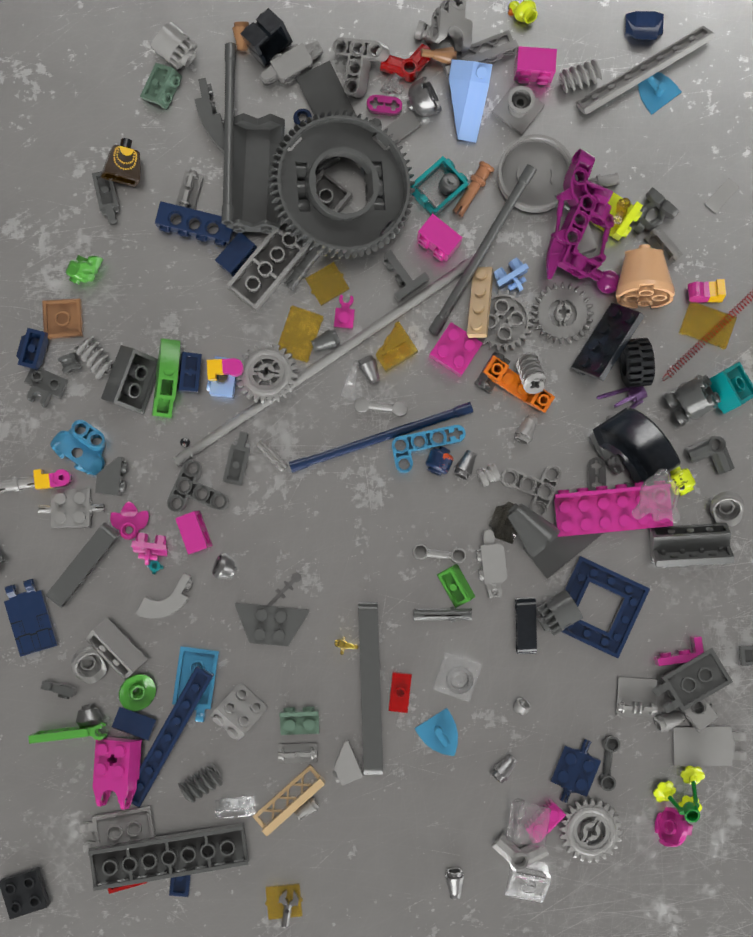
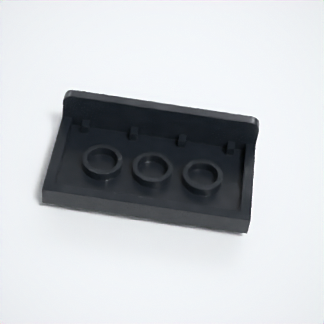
M611 303L571 367L581 375H589L604 381L643 320L644 315L639 311Z

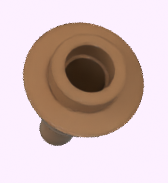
M453 46L434 50L421 49V56L430 57L444 64L451 65V60H456L457 52L454 51Z

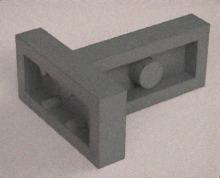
M391 250L384 254L386 259L383 261L389 270L393 269L396 273L394 277L399 285L405 286L394 294V298L398 303L429 282L430 278L426 272L412 280Z

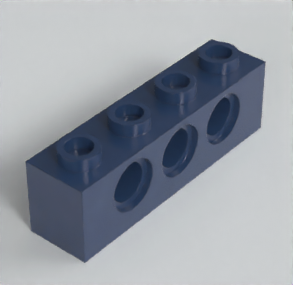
M160 201L155 219V224L159 227L160 231L170 233V230L175 231L177 235L182 237L195 236L196 240L202 242L211 240L214 241V244L223 247L232 241L234 231L226 227L225 224H222V216ZM174 217H181L179 224H172ZM198 221L200 226L197 229L190 228L192 222ZM211 226L219 228L215 234L209 233Z

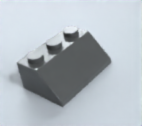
M121 345L101 399L143 414L157 378L158 359L134 348Z

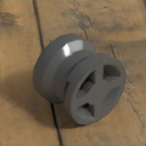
M75 352L58 358V361L63 366V374L71 373L81 368V364L75 358L77 356Z

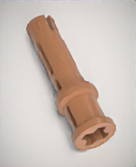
M479 162V168L474 175H471L470 184L452 210L455 214L458 213L460 217L464 216L480 187L486 185V179L495 170L486 162Z

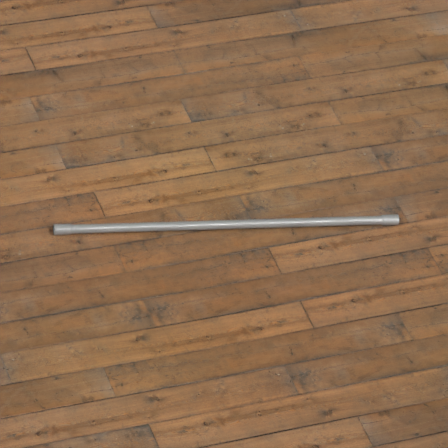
M473 255L297 374L298 378L292 379L296 382V386L289 385L290 388L294 389L462 275ZM260 399L257 403H254L191 447L174 456L172 459L178 467L182 466L187 460L192 459L206 447L270 405L268 399H266L264 405Z

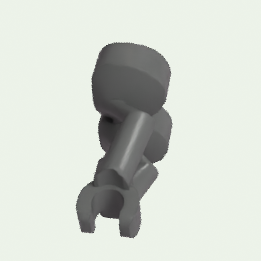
M653 187L646 193L649 203L641 208L640 211L643 213L637 221L638 225L634 228V232L638 235L644 229L650 232L662 224L665 216L673 219L679 213V210ZM656 206L660 212L656 219L648 222L645 219L648 210Z

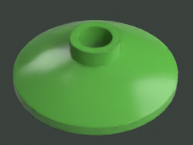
M136 674L127 678L119 690V701L122 706L130 711H139L149 706L156 694L154 681L144 674Z

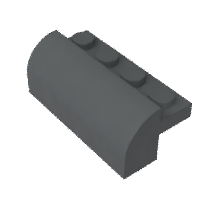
M727 523L650 528L652 563H655L656 567L661 568L734 563L735 557L730 547V529Z

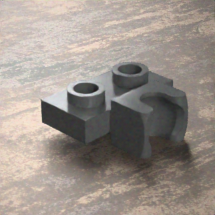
M41 368L38 370L30 369L24 381L25 384L31 386L27 394L28 401L33 402L37 396H41L40 403L44 408L48 405L51 395L61 398L68 384L67 379Z

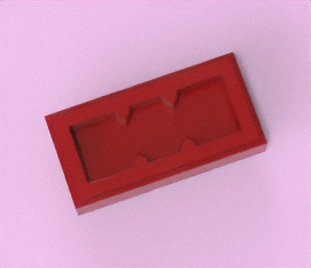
M392 673L388 711L408 713L412 674Z

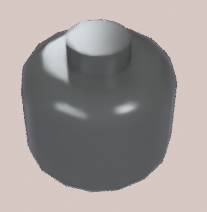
M452 173L445 174L439 182L440 191L446 195H451L459 187V179Z

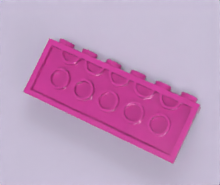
M665 480L654 481V485L646 486V482L634 483L635 487L628 488L627 484L615 485V489H608V486H598L596 491H589L588 488H578L575 493H569V489L557 490L558 494H555L553 497L556 527L560 530L557 537L673 526L670 498L671 483L666 484Z

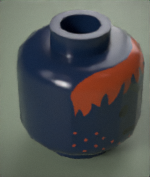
M442 446L439 449L433 448L425 462L428 467L427 470L438 476L447 474L454 461L453 456L450 455L451 451Z

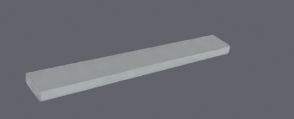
M705 26L700 27L576 101L577 108L587 115L715 38L714 32Z

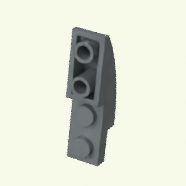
M201 78L198 81L202 98L194 99L196 108L210 139L224 154V119H222L220 113L215 114L217 113L215 102H211L210 95H213L211 83L208 84L206 78Z

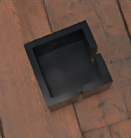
M269 8L258 16L256 23L252 22L240 33L250 53L264 67L270 63L275 55L283 52L293 43L284 22Z

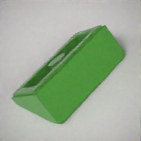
M458 564L437 574L455 608L475 598V594Z

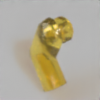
M626 197L617 202L616 214L613 218L615 224L622 223L627 214V208L631 205L630 200Z

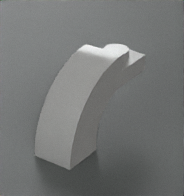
M183 573L174 592L164 600H154L148 596L144 597L136 615L156 619L169 616L180 610L190 598L183 593L185 591L188 592L193 584L190 581L192 576Z

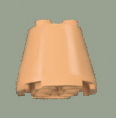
M642 244L638 249L625 251L616 290L617 303L633 309H637L638 305H651V308H658L671 303L675 295V289L664 257V251L651 248L648 244Z

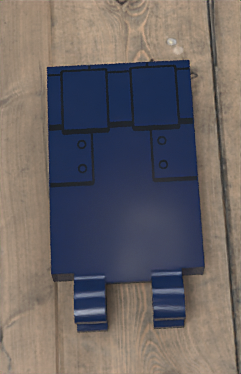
M34 579L23 581L27 592L17 594L15 584L5 587L9 600L4 601L20 657L59 645L43 590H36Z

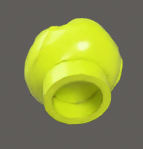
M524 0L521 3L512 1L508 5V14L514 15L515 19L519 22L529 24L534 22L538 16L536 4L532 0Z

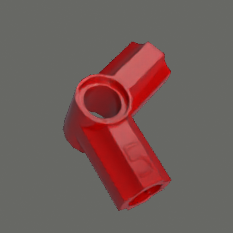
M421 44L407 59L389 55L386 61L381 62L380 71L400 76L406 82H413L417 79L418 73L432 59L430 57H422L421 49L431 50V48L426 44ZM408 68L413 69L412 72H407L405 70Z

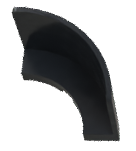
M627 407L593 429L599 447L609 450L614 455L619 454L624 459L622 463L631 474L634 483L646 482L647 485L681 463L672 444L659 427L643 413L633 408Z

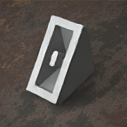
M589 223L577 247L578 252L582 255L594 252L597 249Z

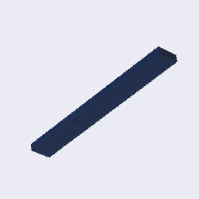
M199 665L194 669L140 766L137 789L131 803L138 808L142 805L214 676L213 673Z

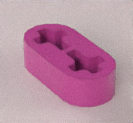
M372 95L367 99V109L372 114L397 116L402 111V102L397 97ZM374 100H377V103L383 106L378 105L374 109L373 105H371L370 103H373ZM393 102L399 107L395 111H392L391 107H389Z

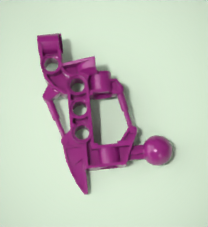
M578 149L572 157L571 164L565 175L564 191L556 196L558 200L555 232L551 234L547 251V279H552L558 266L579 279L590 277L596 281L597 287L601 292L612 294L617 290L619 275L612 270L601 271L597 268L606 260L604 250L610 229L614 226L613 215L610 214L612 207L608 204L613 191L588 181L595 157L582 149ZM564 201H567L570 209L559 230ZM576 217L578 218V221H579L578 224H577L576 221H575V218H576ZM589 221L605 228L600 254L592 258H587L579 253L577 249Z

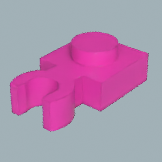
M340 295L339 303L341 308H336L335 328L353 329L355 309H350L354 301L353 296H350V301L345 303L343 302V295Z

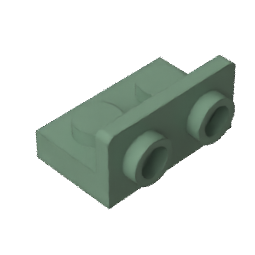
M155 63L140 97L160 105L163 109H168L180 84L182 75L172 67Z
M314 706L303 707V710H295V707L283 708L284 711L279 712L281 735L320 733L319 709L314 710Z

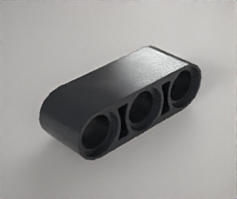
M516 598L517 654H537L536 599Z

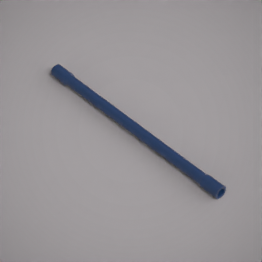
M467 402L452 409L308 457L290 461L289 465L293 473L308 468L311 465L452 418L473 413L471 402Z

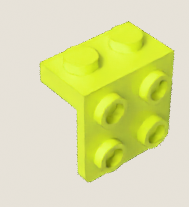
M613 192L611 199L608 201V204L612 207L610 214L613 215L614 226L610 229L609 236L619 241L622 236L626 238L631 231L630 224L632 221H638L643 213L640 211L643 205L639 202L632 205ZM590 222L604 232L605 228Z

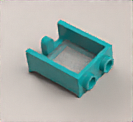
M442 156L414 181L415 184L410 186V188L415 189V192L411 195L415 197L416 201L430 216L432 213L436 216L466 190L469 183L467 177L455 169L454 163L449 158L446 159ZM447 173L455 174L459 179V187L451 195H446L439 189V182Z

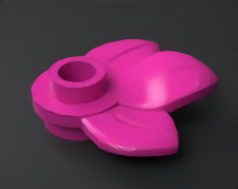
M130 501L123 506L121 513L112 512L110 515L112 526L118 529L120 535L127 540L134 539L139 530L146 527L149 520L148 511L138 513L136 506ZM129 526L133 529L130 534L126 532V528Z

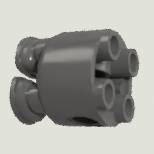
M697 375L694 379L680 384L675 393H665V398L671 408L677 407L679 403L683 407L675 410L676 419L682 426L688 422L689 418L697 419L705 413L717 409L718 403L721 402L718 393L713 392L710 388L711 381L707 375Z

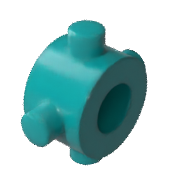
M153 560L150 562V565H147L154 575L164 567L158 560Z

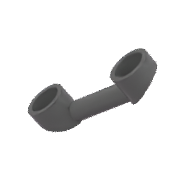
M609 736L603 741L605 759L603 774L599 777V785L605 791H612L616 787V780L611 776L613 752L618 751L620 748L619 739Z

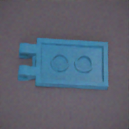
M180 646L172 704L175 705L194 669L199 665L214 674L195 708L197 710L195 721L204 722L205 709H211L219 651Z

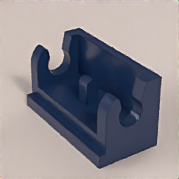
M238 233L215 261L233 277L257 249V246L245 235Z
M181 353L177 392H198L202 354Z
M119 707L112 728L150 742L156 720Z

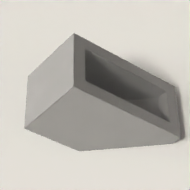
M349 739L344 740L334 766L335 771L332 772L337 783L340 782L341 786L363 777V772Z

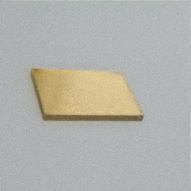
M689 302L679 333L726 349L737 317L733 315V319L727 313L696 302ZM724 316H728L731 319L730 321L727 317H725L729 324L724 320ZM721 319H722V321L726 324V326H725L722 322H720V324H721L724 328H722V327L719 325V321H721Z
M292 305L278 343L280 350L286 348V354L292 353V358L308 363L313 349L311 341L317 337L324 316Z

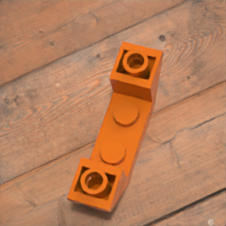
M493 355L483 370L489 379L522 402L546 413L555 396L545 389L536 394L527 393L523 388L519 375L509 369L508 364Z

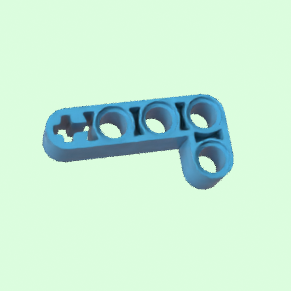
M453 425L396 437L392 442L396 469L400 473H407L412 469V452L461 442L466 435L465 429L460 425ZM454 429H457L458 432L462 433L459 439L452 436L448 438L450 441H446L447 435L445 431H448V434H452ZM435 433H440L443 436L441 443L433 441L432 436ZM422 437L424 445L417 447L414 444V439ZM397 441H403L406 444V448L402 451L395 448ZM402 459H406L410 463L409 468L406 470L399 467V461Z

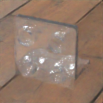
M523 799L513 800L506 840L544 848L551 809L525 803Z

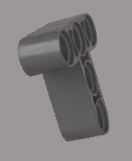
M190 459L184 463L167 500V506L171 511L181 512L186 508L191 498L216 510H224L229 505V499L225 494L197 482L202 473V465L198 461ZM191 463L197 465V471L193 474L188 471V466ZM186 480L189 482V489L182 491L180 484ZM202 488L207 491V496L204 499H200L197 495L198 491ZM218 496H222L225 500L224 505L221 507L215 505V499ZM175 498H179L182 503L178 509L172 506V501Z

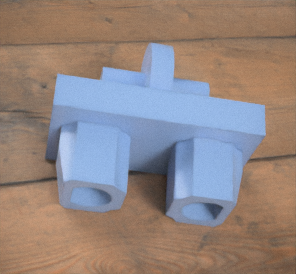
M516 257L508 263L512 269V272L508 275L502 267L494 271L493 274L497 281L496 286L498 289H502L513 282L508 286L510 291L515 288L519 292L523 290L521 284L527 280L524 276L520 279L518 278L526 274L529 267Z

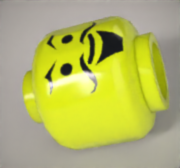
M679 466L670 471L671 475L667 478L668 484L671 483L670 488L674 494L683 496L694 490L693 486H695L696 482L689 469L684 468L681 470Z

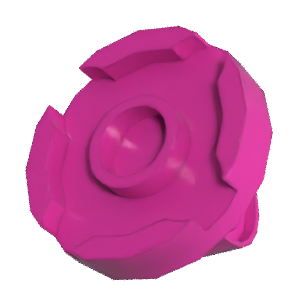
M666 807L656 817L655 833H658L660 838L658 840L664 846L677 847L686 840L687 835H692L693 825L689 824L684 815H680L676 808Z

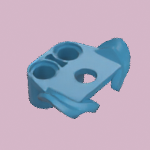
M75 421L69 431H60L50 443L51 448L61 459L65 456L76 464L74 466L75 469L90 475H97L104 469L105 462L102 453L105 448V437L86 421ZM79 427L86 429L83 434L75 432ZM94 438L102 440L98 445L92 444L91 441ZM80 448L83 454L81 457L75 458L72 456V450Z

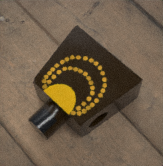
M122 138L120 146H112L100 178L136 187L140 181V152L131 149L132 140Z

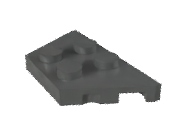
M235 603L249 643L289 646L309 613V609Z

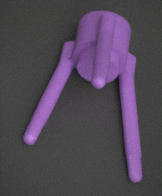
M643 386L626 387L598 395L597 399L629 391L627 393L628 397L616 403L614 407L617 408L631 401L635 402L630 406V408L634 409L643 403V399L648 395Z

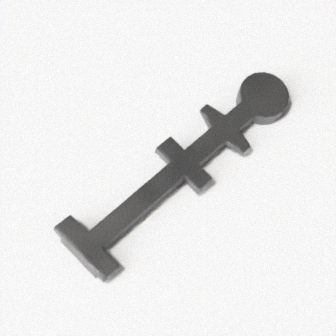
M296 572L292 574V580L289 583L284 581L286 586L281 591L279 589L276 590L278 594L267 606H272L280 597L284 599L286 597L284 595L288 588L293 590L291 585L294 582H299L302 578L301 575Z

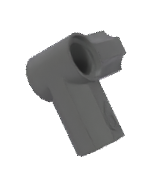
M711 436L704 441L686 447L691 463L711 456L718 474L726 473L735 468L727 450L726 441L722 437ZM715 439L720 442V447L717 450L712 448V442Z

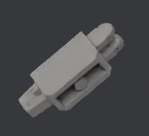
M315 41L307 45L303 43L299 45L294 44L288 49L289 51L275 55L270 61L271 66L261 73L264 84L269 85L279 80L280 83L286 85L295 80L296 76L311 70L313 60L323 53L319 42Z
M489 529L483 531V545L479 546L480 550H476L477 561H481L482 569H479V579L483 580V583L486 584L489 597L497 598L502 597V582H505L508 577L504 546L500 543L496 544L494 532Z

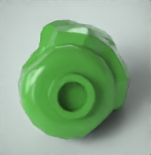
M78 255L76 260L69 262L66 269V274L70 277L69 281L78 285L81 282L94 281L103 258L89 256L87 259Z

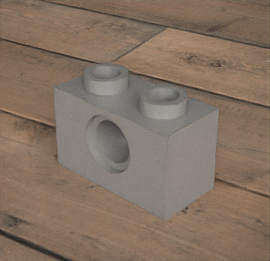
M705 699L698 702L703 707L701 713H695L692 706L683 711L685 717L698 733L718 718V710L712 703L708 704Z

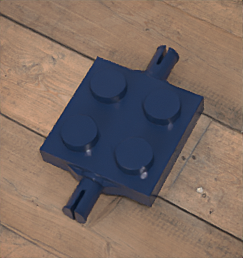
M584 739L580 749L564 746L551 778L552 783L564 789L560 798L562 802L564 800L565 803H568L571 793H578L587 797L601 763V760L592 757L588 753L592 742Z

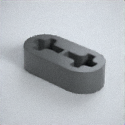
M600 457L592 458L587 465L588 489L590 491H596V488L592 487L596 477H598V482L602 483V486H606V464ZM595 460L598 461V464H601V468H598V474H595V468L591 466L595 463Z

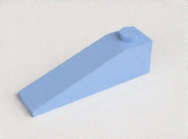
M451 60L448 80L452 96L457 140L477 142L490 83L492 64Z

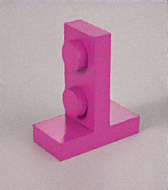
M690 637L692 652H690V649L679 650V654L671 655V652L659 653V657H654L655 665L665 666L686 663L704 652L702 637Z

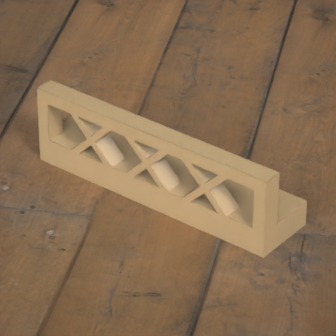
M310 764L252 817L262 827V832L267 837L321 789L326 781ZM309 771L317 778L312 784L304 783V775ZM292 786H301V794L297 797L289 796V789ZM277 799H287L286 807L283 810L275 809V801ZM263 812H272V820L267 824L259 818V815Z

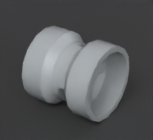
M419 20L414 39H423L427 43L433 44L431 41V25Z
M494 462L488 464L487 469L480 468L476 470L483 487L488 486L492 480L495 482L501 480L500 473Z

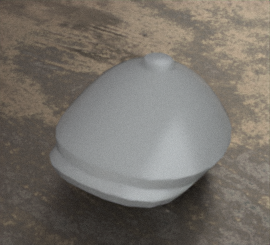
M725 491L717 494L712 499L710 513L716 524L727 523L728 527H731L741 522L744 512V501L738 494Z
M85 647L78 650L71 660L72 672L87 684L99 681L106 674L107 666L105 659L93 647Z

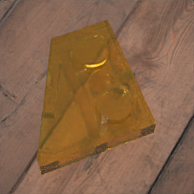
M399 321L395 323V327L384 340L383 346L376 353V358L385 372L418 353L417 348Z

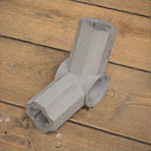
M502 833L492 844V847L511 863L516 870H524L528 865L549 855L542 840L539 843L535 841L520 849ZM516 856H523L524 861L522 863L516 864L514 862Z

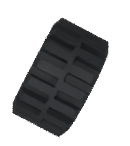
M648 338L630 339L619 356L622 380L627 388L650 386L655 377V358L652 345Z

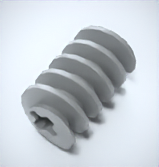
M596 59L591 60V63L584 62L583 66L577 64L576 68L571 66L569 71L563 69L562 73H559L561 85L566 94L569 92V87L576 91L577 84L580 89H583V82L589 87L590 80L594 84H597V78L602 80L601 69Z
M91 336L81 341L74 350L77 349V355H82L81 360L83 362L87 361L86 367H92L90 372L96 373L95 378L98 380L111 372L112 368L110 366L113 360L106 361L109 355H101L104 349L97 350L99 342L92 344L95 337Z
M535 353L521 355L516 361V369L523 388L529 394L540 393L545 387L546 376L538 356Z

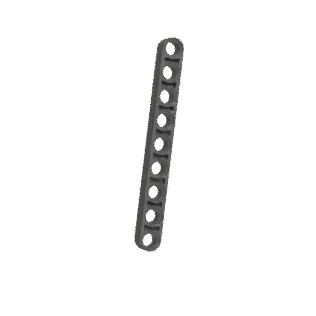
M378 602L358 603L364 775H383Z

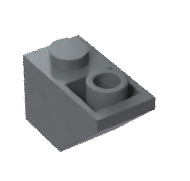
M117 457L97 474L95 493L121 496L122 492H125L126 481H123V475L127 472L128 463L124 457Z

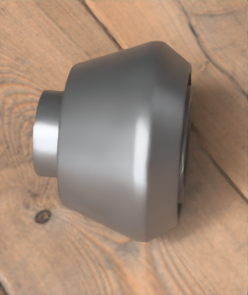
M225 553L220 554L212 569L214 577L229 578L233 576L236 571L234 560Z
M93 704L81 706L82 710H78L76 723L79 726H89L100 723L103 718L98 708H93Z

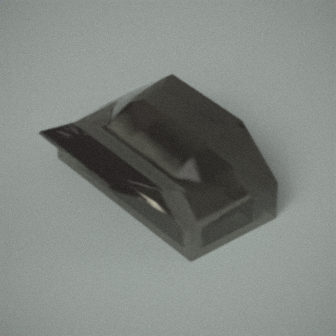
M507 502L505 505L496 506L489 526L494 531L495 538L513 544L517 532L507 516L509 515V508L514 504Z

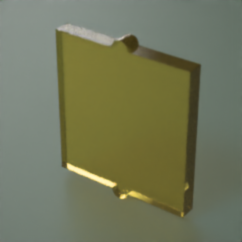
M334 262L305 278L312 290L311 293L316 296L321 306L350 289L343 278V273H340Z
M300 883L266 887L267 901L265 905L268 908L269 920L282 918L284 906L282 903H279V897L286 889L288 903L293 899L294 890L299 897L298 906L294 905L292 907L290 918L302 916L301 902L303 898L300 894Z

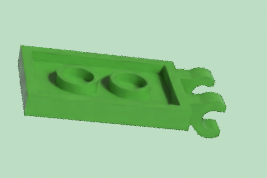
M101 722L89 726L36 731L28 736L29 744L92 736L96 740H102L108 733H101L100 729L106 726L107 723Z

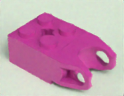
M109 736L102 740H96L93 791L97 806L106 805L111 792L114 791L118 797L120 808L123 810L130 808L137 789V780L139 779L142 740Z

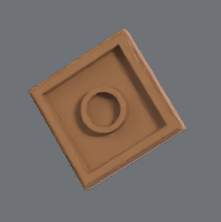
M82 299L42 301L44 332L48 333V339L83 337Z

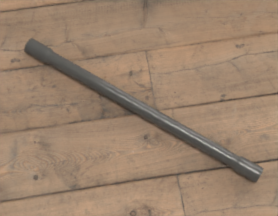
M232 42L225 44L222 224L225 225L233 224L236 44Z
M527 164L516 186L442 310L428 329L437 336L524 189L535 175L537 169Z

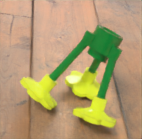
M687 766L685 770L680 772V776L683 778L684 783L692 785V797L685 795L682 797V801L677 803L673 798L676 788L671 781L666 783L660 782L653 791V795L658 802L670 801L676 807L679 814L684 815L686 821L692 823L697 822L700 818L702 805L697 797L696 785L705 778V773L702 772L701 767Z

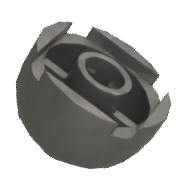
M422 77L410 86L407 105L411 111L415 110L418 115L428 117L442 111L441 105L437 106L436 101H439V98L430 81L426 83L425 80L427 78Z

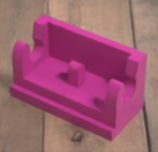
M200 510L175 518L188 555L213 546Z

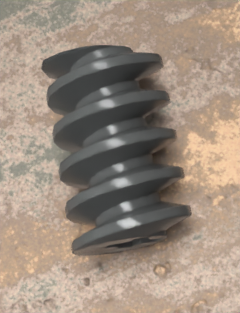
M213 764L212 769L205 766V774L199 770L198 778L192 774L191 782L186 778L185 786L180 782L178 783L182 794L188 801L190 800L194 803L196 797L202 798L203 793L208 794L209 788L215 790L216 784L218 786L223 784L221 775Z

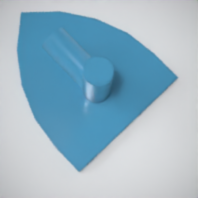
M660 72L655 73L638 84L641 100L651 115L682 93L669 77Z
M447 708L414 728L423 742L431 749L444 755L455 756L458 746V732L455 721Z

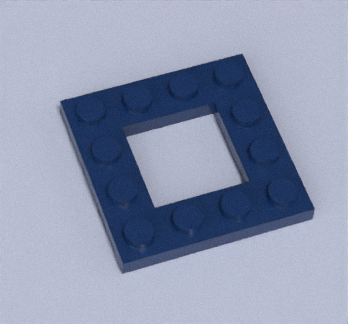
M579 556L564 588L570 594L577 607L583 598L589 582L623 597V600L608 632L582 620L577 621L561 632L615 658H619L650 588Z

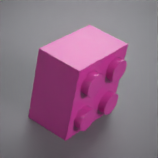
M519 46L515 57L514 81H518L521 84L537 82L538 85L551 83L556 72L557 49Z
M433 213L420 228L417 235L418 244L426 250L429 248L434 252L433 256L439 261L444 260L445 262L459 248L463 239L462 236Z
M451 322L429 354V357L461 377L483 343L476 338H468L466 331Z

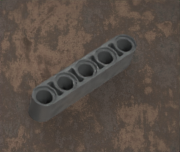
M104 522L51 587L46 596L62 608L117 541L120 533Z

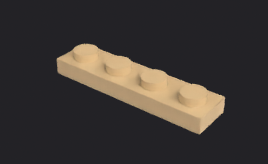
M478 267L473 275L467 328L468 338L488 337L494 273L492 267Z

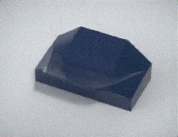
M656 11L626 13L625 35H632L635 39L656 40L659 35H663L664 14Z
M27 328L26 334L21 336L16 356L19 361L17 365L35 370L40 368L48 346V333Z

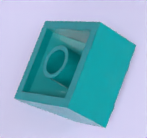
M740 361L709 378L711 381L710 388L713 392H717L721 399V402L718 403V408L723 414L753 398V384Z

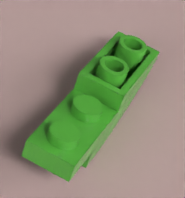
M165 338L160 340L152 416L172 417L178 381L180 340Z

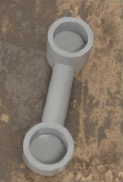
M360 397L355 401L354 405L359 413H365L372 409L392 411L394 415L402 417L408 411V407L403 401H397L394 404L369 402L367 398Z
M422 543L415 545L413 548V555L418 560L432 557L451 559L453 563L461 564L467 557L466 551L463 548H455L452 552L429 550Z

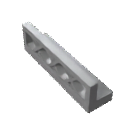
M507 30L471 44L466 52H472L475 54L474 56L462 59L464 53L456 51L457 55H460V57H456V60L488 64L517 53L519 46L516 39L513 40L510 31ZM507 36L509 42L498 46L499 39ZM483 45H489L493 47L492 49H489L482 53L479 52ZM440 62L448 79L451 65L447 66Z

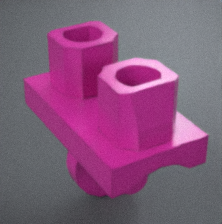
M139 532L135 541L132 540L131 547H133V552L139 553L138 558L145 559V565H150V561H157L158 556L167 557L166 536L156 535L155 542L148 543V534Z

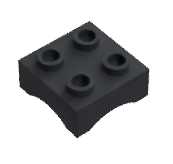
M39 867L0 880V889L10 920L47 908L50 905Z

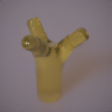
M345 636L342 637V640L337 639L334 643L336 647L341 649V655L344 654L345 649H358V645L346 642Z

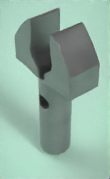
M287 889L279 897V903H282L284 906L281 923L283 928L289 927L291 909L294 905L298 906L299 897L295 890L290 903L286 899Z

